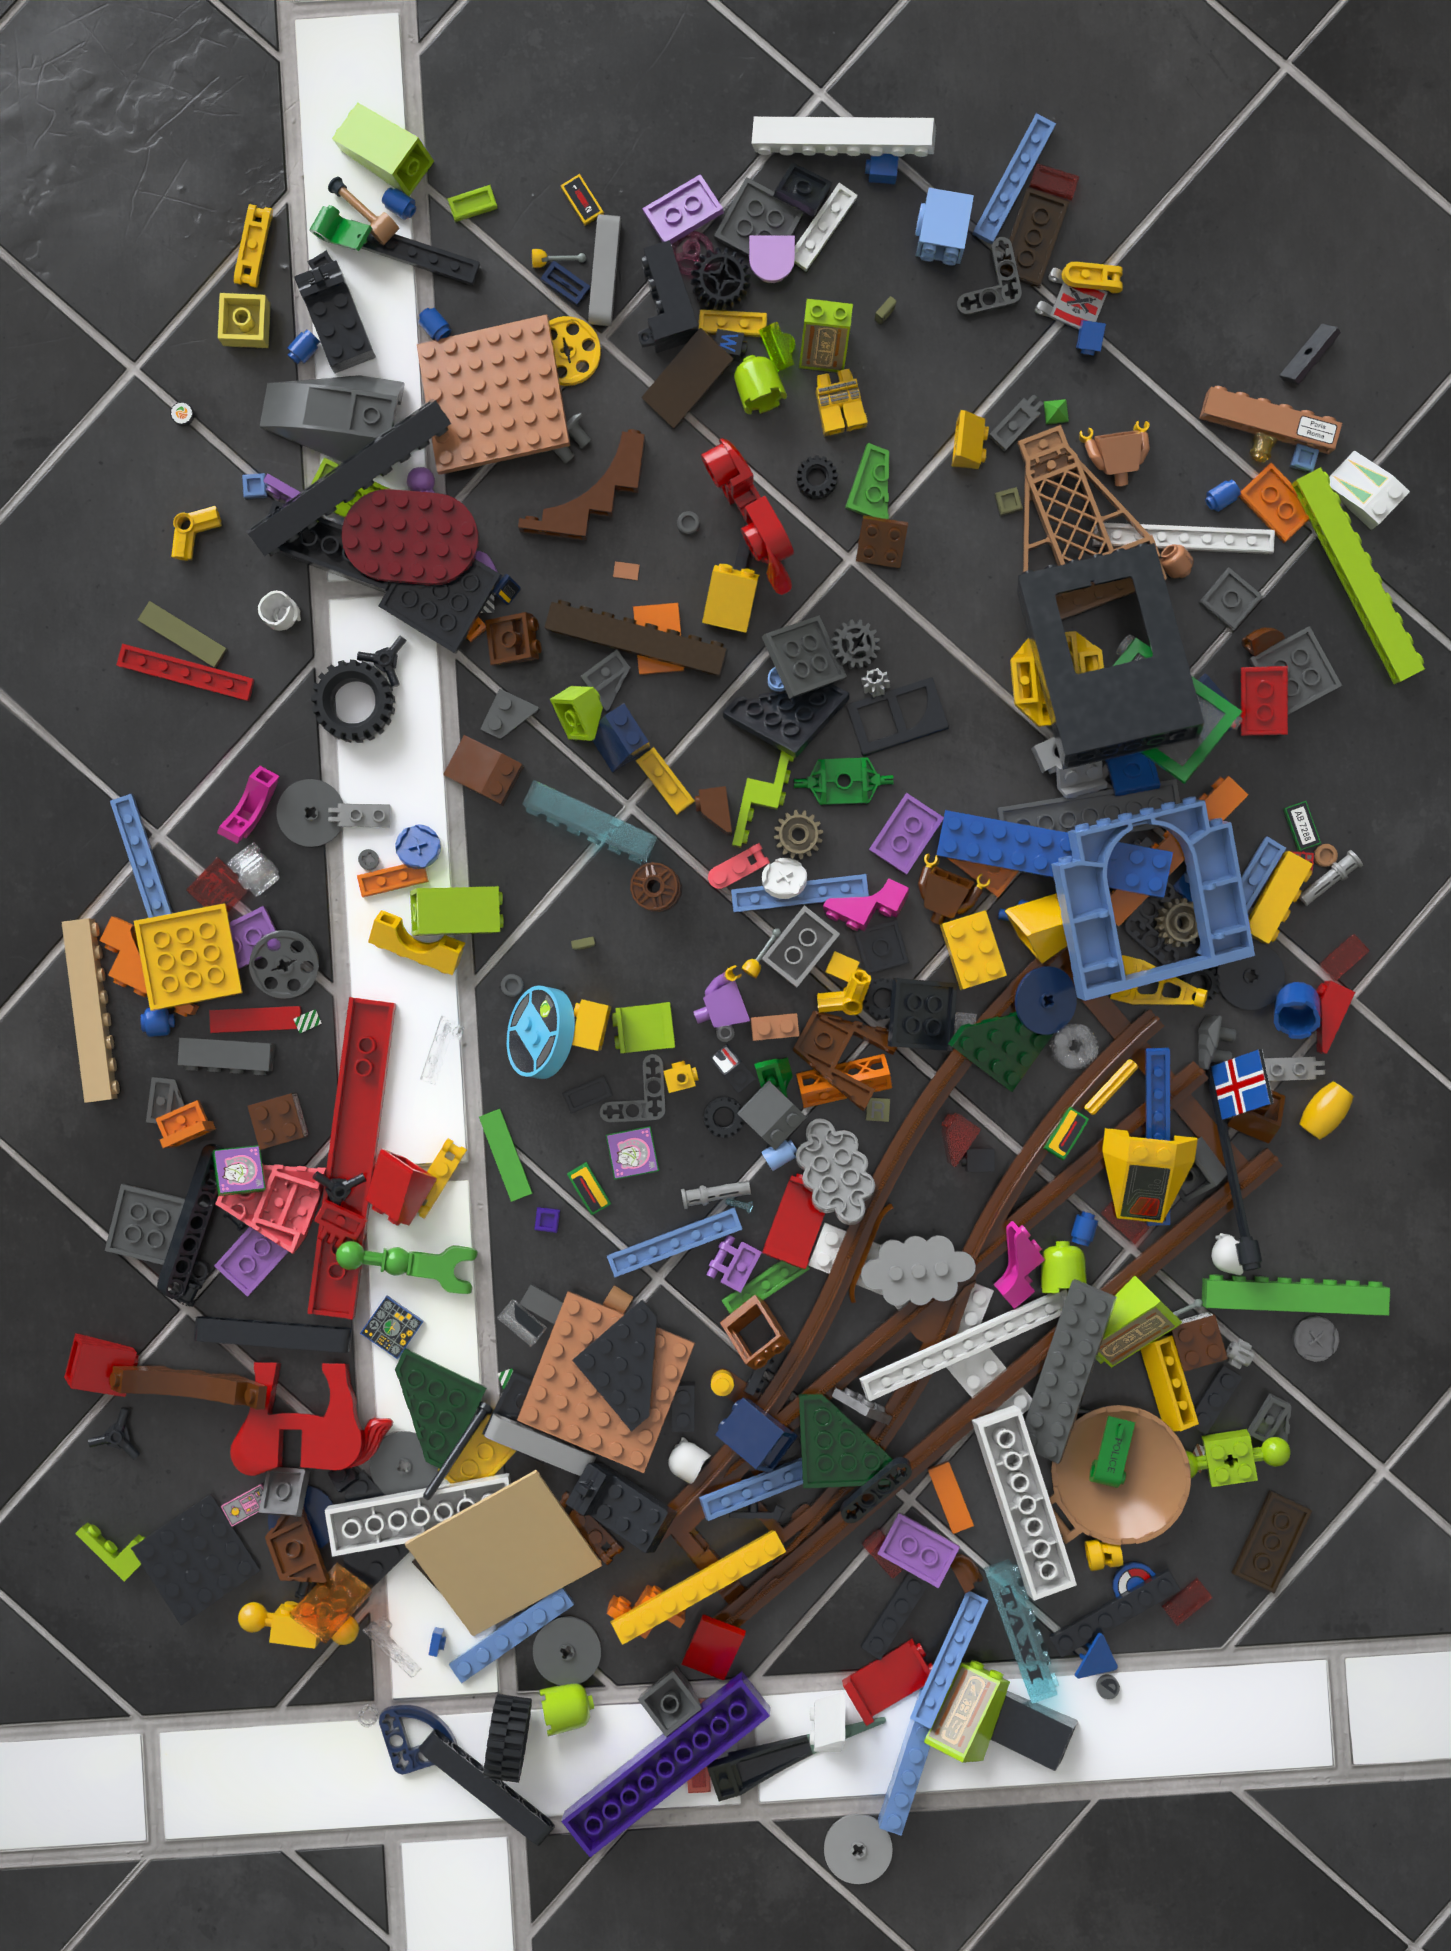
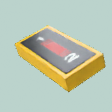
M580 174L561 185L562 191L584 226L597 219L598 214H604Z

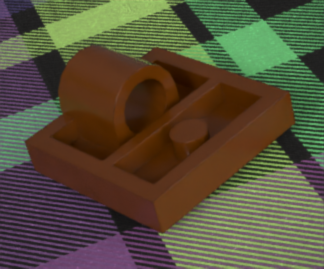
M863 515L856 561L900 568L908 522Z

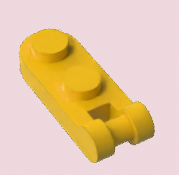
M1070 262L1062 271V280L1071 287L1108 290L1111 293H1119L1123 290V283L1120 281V277L1123 275V268L1120 266Z

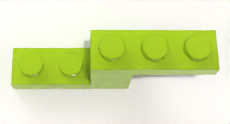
M781 751L774 784L747 778L732 846L741 848L742 843L747 844L749 830H745L747 821L752 822L754 808H750L751 804L774 810L778 809V805L783 806L786 792H782L783 783L788 784L791 770H787L788 761L793 762L794 757Z
M87 1522L75 1533L124 1582L141 1566L131 1547L146 1537H142L139 1534L119 1553L117 1546L110 1540L102 1537L99 1528L93 1524L90 1525Z

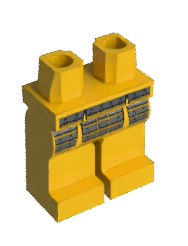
M850 369L838 371L839 382L831 384L829 374L817 376L816 397L824 437L843 433L845 427L846 431H852L867 426L868 421L866 413H864L857 379H853Z

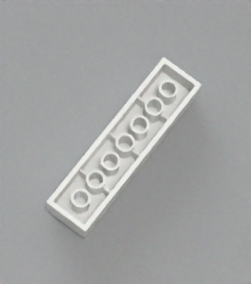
M1013 1405L973 1419L972 1423L1027 1594L1035 1601L1076 1586L1074 1574L1021 1409Z
M510 1473L440 1485L430 1500L423 1498V1493L427 1489L423 1488L330 1505L325 1509L332 1557L404 1544L408 1540L510 1485Z

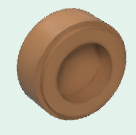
M1330 844L1320 845L1314 850V861L1321 867L1331 866L1337 860V850Z

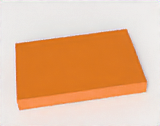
M1272 463L1257 475L1241 491L1239 496L1271 530H1275V535L1283 543L1309 520V516L1306 515L1297 498L1298 495L1292 483Z
M678 603L633 607L634 620L637 621V625L645 626V623L658 626V630L667 632V629L678 631L681 636ZM637 655L639 675L684 671V667Z
M947 858L975 881H977V877L980 874H983L979 879L981 884H986L990 878V884L986 889L997 898H999L1019 872Z

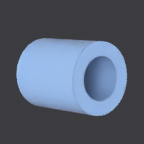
M785 1140L776 1150L770 1146L761 1153L772 1171L796 1158L794 1153L797 1152V1149L791 1140Z

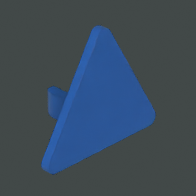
M1102 1633L1097 1634L1092 1644H1085L1089 1650L1086 1655L1080 1653L1079 1656L1083 1660L1075 1673V1677L1080 1679L1114 1671L1118 1668Z

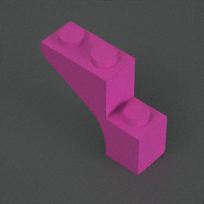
M888 878L884 887L872 896L829 898L825 901L823 909L828 918L834 921L839 919L845 922L846 926L852 930L858 931L860 929L865 931L876 908L884 916L891 917L892 915L897 918L909 896V888Z
M1012 1221L1006 1227L1008 1267L1003 1276L993 1285L1015 1309L1035 1292L1030 1286V1283L1033 1281L1028 1274L1045 1259L1039 1253L1042 1251V1248L1034 1239L1030 1242L1028 1239L1031 1235L1023 1225L1018 1227Z

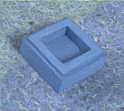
M1297 444L1290 467L1311 473L1314 470L1319 450Z
M265 473L242 475L245 499L268 498L267 486L263 482L266 477Z

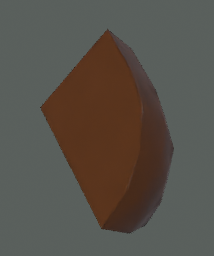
M1262 627L1243 638L1242 646L1252 655L1257 656L1285 639L1282 632L1275 628Z
M956 1554L950 1566L966 1594L975 1588L974 1583L983 1580V1576L971 1558L963 1554Z

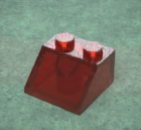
M954 1112L952 1115L948 1114L943 1120L941 1132L947 1162L956 1167L981 1129L960 1114Z

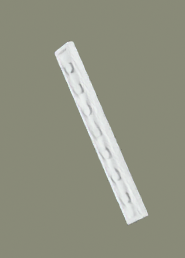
M1104 523L1113 547L1119 548L1143 538L1131 524ZM1140 524L1150 535H1153L1158 549H1165L1167 546L1175 544L1184 546L1187 551L1274 553L1275 530ZM1095 526L1093 534L1100 537L1097 526ZM1093 539L1092 546H1102V542Z

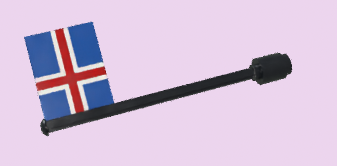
M1262 1049L1217 1065L1210 1063L1209 1069H1205L1206 1075L1209 1078L1208 1085L1240 1233L1239 1243H1236L1235 1247L1239 1266H1242L1243 1271L1260 1269L1261 1262L1263 1261L1258 1240H1253V1237L1250 1236L1226 1119L1274 1104Z

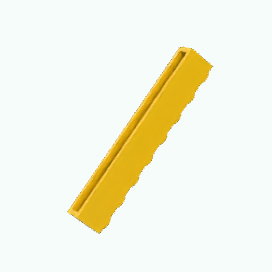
M771 1530L610 1621L623 1645L782 1555L786 1550L776 1531Z

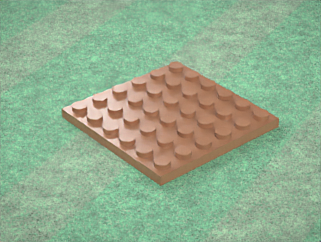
M547 314L442 338L438 342L433 340L416 344L425 401L427 403L431 399L436 400L451 422L447 426L449 430L440 437L436 435L432 437L436 469L439 475L571 446Z
M568 1291L517 1421L645 1473L695 1342L656 1327L650 1416L631 1432L572 1361L625 1314Z

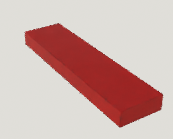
M301 1006L209 1010L210 1033L297 1029L293 1019L302 1015Z

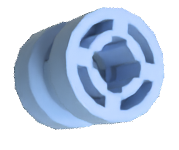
M774 667L768 674V686L775 692L785 691L779 674Z

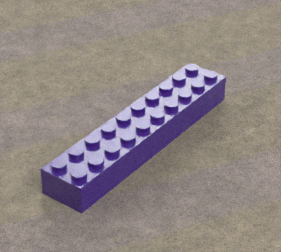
M740 1672L701 1703L702 1709L667 1737L664 1734L660 1735L564 1811L561 1822L589 1857L596 1854L770 1717L771 1707L743 1672Z

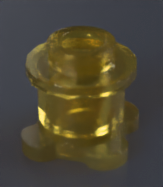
M1256 433L1253 437L1255 442L1253 449H1250L1249 453L1255 461L1265 462L1271 459L1272 447H1274L1278 439L1263 433Z

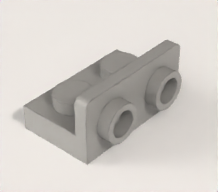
M1102 761L1063 770L1062 764L1056 765L1057 789L1065 798H1076L1082 794L1098 792L1101 789L1107 788V782L1102 776Z

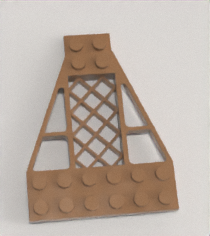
M1061 425L1018 441L1017 444L1025 462L1023 572L1028 570V551L1045 544L1051 546L1056 562L1060 566L1072 560L1065 557L1069 546L1081 551L1078 558L1080 560L1084 552L1093 556L1101 554L1104 547L1106 553L1102 555L1111 554L1113 551L1121 548L1125 550L1132 549L1142 543H1147L1148 545L1155 543L1153 535H1150L1079 460L1077 454L1068 445ZM1066 475L1078 480L1074 490L1062 485ZM1062 476L1059 484L1051 481ZM1087 479L1118 511L1106 516L1100 515ZM1044 483L1057 488L1053 498L1040 493ZM1041 484L1039 490L1037 491L1036 486ZM1079 484L1081 485L1084 495L1079 492H1076ZM1059 489L1072 494L1067 505L1055 500ZM1074 496L1086 501L1082 511L1070 506ZM1041 499L1050 502L1047 512L1044 510ZM1030 500H1033L1047 536L1046 539L1033 544H1029ZM1053 504L1065 509L1061 520L1048 514ZM1087 505L1090 508L1092 516L1087 513H1084ZM1067 510L1080 515L1075 526L1063 521ZM1122 515L1143 538L1113 549L1103 522ZM1082 517L1094 522L1090 532L1078 527ZM1049 520L1058 523L1055 533H1053ZM1061 525L1073 530L1069 541L1057 536ZM1095 526H1097L1100 537L1092 534ZM1075 531L1088 536L1084 547L1071 542ZM1090 538L1103 543L1098 553L1086 548ZM1057 541L1066 544L1063 554H1061ZM1156 546V550H1157L1158 557H1160V553H1159L1158 548H1157V546ZM1161 564V568H1162V572H1163V575H1164V579H1165V581H1166V580H1167V577H1166L1165 571H1164V569H1163V566H1162V564ZM1126 578L1094 586V582H1091V587L1058 594L1055 598L1061 620H1064L1136 591L1132 579Z

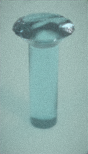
M727 1198L725 1202L726 1205L745 1209L748 1214L752 1211V1201L745 1203Z

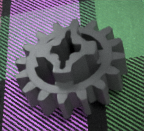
M853 619L848 621V626L842 623L840 629H836L833 632L837 637L831 639V642L835 643L831 651H837V655L834 658L842 659L841 666L849 663V669H852L855 665L858 669H861L863 663L868 666L871 664L870 659L874 660L877 658L874 652H878L880 647L875 644L880 641V638H874L873 635L877 631L876 629L870 631L869 623L863 626L862 620L857 621L855 624ZM856 630L858 633L852 634L851 632L848 633V631ZM859 638V640L857 641V648H855L852 651L854 641H856ZM855 655H859L860 657L863 656V658L855 659L852 657Z

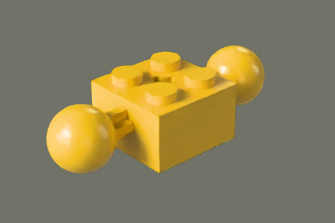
M293 1601L282 1603L275 1613L267 1612L266 1608L260 1603L251 1602L244 1605L238 1615L239 1625L247 1632H258L265 1626L271 1627L269 1643L315 1649L323 1634L330 1635L331 1639L339 1645H347L357 1638L359 1632L357 1621L350 1615H340L333 1621L325 1620L327 1610L321 1609V1606L314 1604L307 1605V1607L298 1606V1603Z

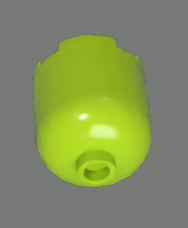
M751 355L744 358L743 362L736 368L734 373L735 384L745 413L752 414V410H759L760 413L770 411L780 405L779 400L781 398H787L776 367L768 358Z
M1056 1241V1246L1048 1247L1044 1250L1042 1257L1045 1260L1041 1263L1042 1293H1060L1059 1288H1070L1071 1282L1074 1279L1087 1284L1085 1255L1080 1248L1070 1246V1241Z
M577 1683L539 1690L540 1696L545 1695L546 1699L542 1700L541 1703L546 1726H551V1729L547 1730L548 1737L587 1725L590 1720V1710L594 1709L592 1695L587 1696L586 1690L582 1685Z

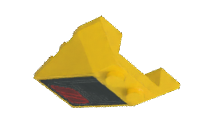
M1105 1128L1102 1152L1116 1217L1119 1219L1163 1223L1195 1161L1198 1139L1174 1136L1173 1141L1129 1137L1128 1131Z

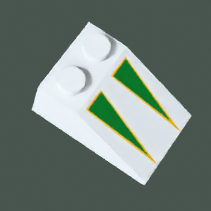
M1353 451L1329 476L1333 492H1336L1341 502L1371 530L1378 526L1410 492L1393 475L1356 451Z

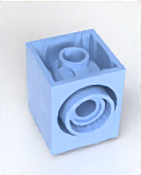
M934 188L928 189L926 201L920 205L915 233L916 236H919L917 257L924 261L940 260L946 265L960 264L965 249L974 195Z

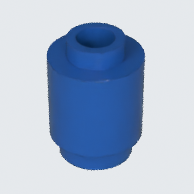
M391 187L383 194L382 204L385 205L387 210L401 219L406 220L415 214L416 202L407 194Z
M426 308L420 313L418 323L432 340L438 342L439 339L450 335L449 323L436 308Z
M306 329L304 333L301 332L287 347L289 350L288 356L297 364L299 362L305 364L318 349L319 339Z
M1224 481L1206 493L1207 498L1205 502L1211 510L1214 509L1219 512L1236 501L1241 492L1235 481Z
M1082 1211L1081 1215H1076L1071 1236H1073L1072 1242L1084 1246H1089L1090 1241L1093 1242L1099 1220L1095 1219V1214Z

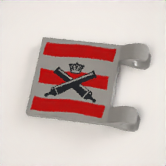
M1053 268L1049 273L1048 279L1062 284L1053 307L1044 301H1040L1036 305L1035 313L1050 317L1078 330L1080 329L1081 320L1096 322L1108 292L1099 289L1068 286L1062 280V270Z

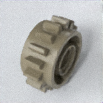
M794 810L793 816L785 813L786 820L779 819L778 822L781 824V827H775L774 829L779 832V835L774 836V840L780 841L776 847H783L782 854L790 853L791 859L798 855L799 859L802 860L803 854L811 857L812 849L818 851V847L815 844L822 843L823 841L818 838V835L823 834V830L817 829L821 824L820 821L814 823V815L807 817L806 811H803L802 815H798L797 810ZM795 829H801L805 834V838L801 841H796L792 837V832Z
M1176 898L1171 899V903H1163L1165 908L1158 909L1157 911L1160 914L1158 917H1155L1157 921L1155 929L1160 933L1158 937L1165 938L1164 943H1172L1174 948L1179 946L1188 947V943L1195 944V938L1199 937L1193 901L1187 903L1186 898L1180 900ZM1178 918L1182 920L1181 928L1177 925Z

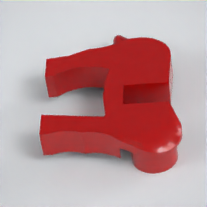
M721 438L719 439V445L701 454L703 464L716 487L722 489L730 505L734 502L736 503L748 524L741 528V533L754 558L757 561L761 560L762 563L769 564L767 577L773 589L780 595L786 594L791 590L792 582L781 561L794 555L791 542L766 496L760 497L753 484L754 475L741 453L729 440Z
M254 1362L255 1382L267 1386L265 1409L256 1410L250 1407L248 1416L235 1437L230 1450L234 1466L245 1475L255 1476L282 1467L284 1429L302 1430L300 1467L343 1470L367 1462L377 1452L384 1436L394 1424L391 1418H372L367 1422L363 1430L357 1413V1399L351 1386L349 1364L322 1363V1371L330 1388V1402L324 1417L305 1413L272 1414L281 1363Z

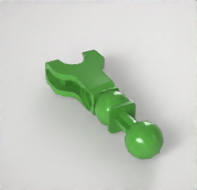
M347 1241L337 1249L336 1260L346 1270H355L362 1264L381 1266L380 1272L385 1270L393 1276H400L406 1273L408 1276L435 1279L449 1293L470 1294L473 1288L471 1283L458 1279L454 1275V1268L460 1261L475 1260L478 1251L471 1247L452 1245L440 1254L409 1251L408 1253L400 1247H393L388 1250L383 1248V1253L364 1251L359 1243Z

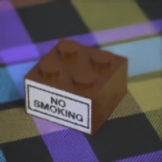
M297 1093L248 1105L260 1150L308 1136Z
M1211 1312L1181 1319L1182 1323L1168 1332L1169 1335H1173L1184 1372L1228 1359L1216 1316Z

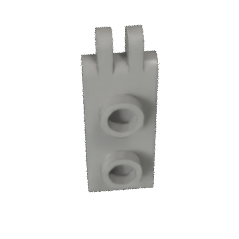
M338 803V808H328V813H337V817H328V822H337L338 827L390 828V804Z
M1316 1057L1264 1058L1269 1081L1316 1079V1075L1325 1074V1070H1316V1066L1325 1065V1061H1316Z

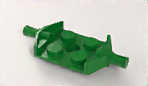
M869 758L818 759L810 777L794 778V783H797L794 784V788H810L819 805L869 804L877 786L893 785L894 778L893 775L880 776V774H877ZM845 774L849 776L851 782L847 787H842L838 784L837 779L840 775Z

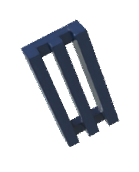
M554 260L540 278L541 282L577 307L580 301L584 299L585 294L591 289L588 284ZM554 269L581 287L582 290L579 291L552 271ZM550 276L551 278H553L554 280H556L558 283H560V284L563 285L565 288H567L568 290H570L572 293H574L575 295H577V297L575 298L574 296H572L570 293H568L567 291H565L563 288H561L560 286H558L557 284H555L553 281H551L550 279H548V277Z

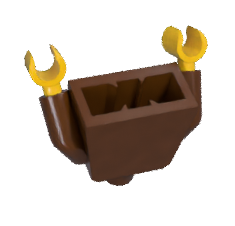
M928 853L924 857L926 867L922 869L918 887L921 898L924 900V907L933 911L931 921L935 924H943L945 917L954 918L956 914H963L975 906L983 893L982 889L989 886L990 878L986 884H981L979 879L983 874H980L977 877V885L974 886L975 882L936 867L939 864L937 855L935 861L929 863L930 854Z

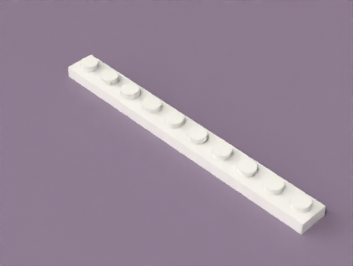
M1061 1288L1060 1293H1049L859 1378L867 1400L872 1401L1059 1317L1068 1294L1067 1290Z

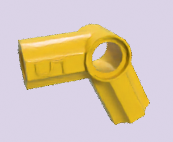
M216 506L191 513H179L175 516L173 521L175 531L172 558L184 561L192 560L196 533L222 526L221 517ZM189 520L191 522L190 527L182 530V523Z
M857 969V971L851 973L848 984L843 991L817 993L819 1012L843 1011L848 1015L861 1013L863 1000L871 982V976L866 971Z

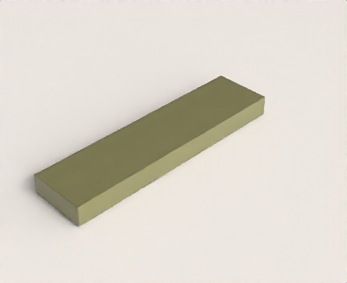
M151 601L148 602L138 618V621L214 668L218 666L228 650Z

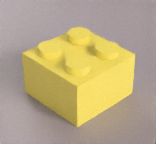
M220 293L218 339L222 345L268 348L270 302L266 295Z

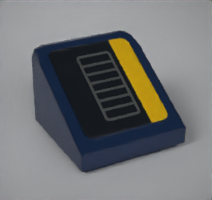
M505 574L496 585L493 593L498 599L509 605L521 588L508 574Z

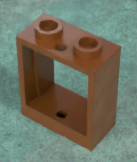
M757 1295L752 1296L720 1322L744 1363L754 1370L765 1366L769 1359L781 1353L791 1343L766 1302ZM763 1313L776 1336L752 1355L739 1332Z

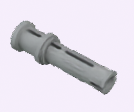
M1349 850L1347 856L1338 863L1334 862L1331 870L1301 892L1300 900L1308 906L1336 882L1346 880L1348 878L1347 875L1357 867L1361 868L1363 863L1353 851Z
M749 1180L710 1188L702 1185L698 1189L686 1191L681 1189L685 1210L689 1206L699 1204L707 1206L710 1201L751 1195Z

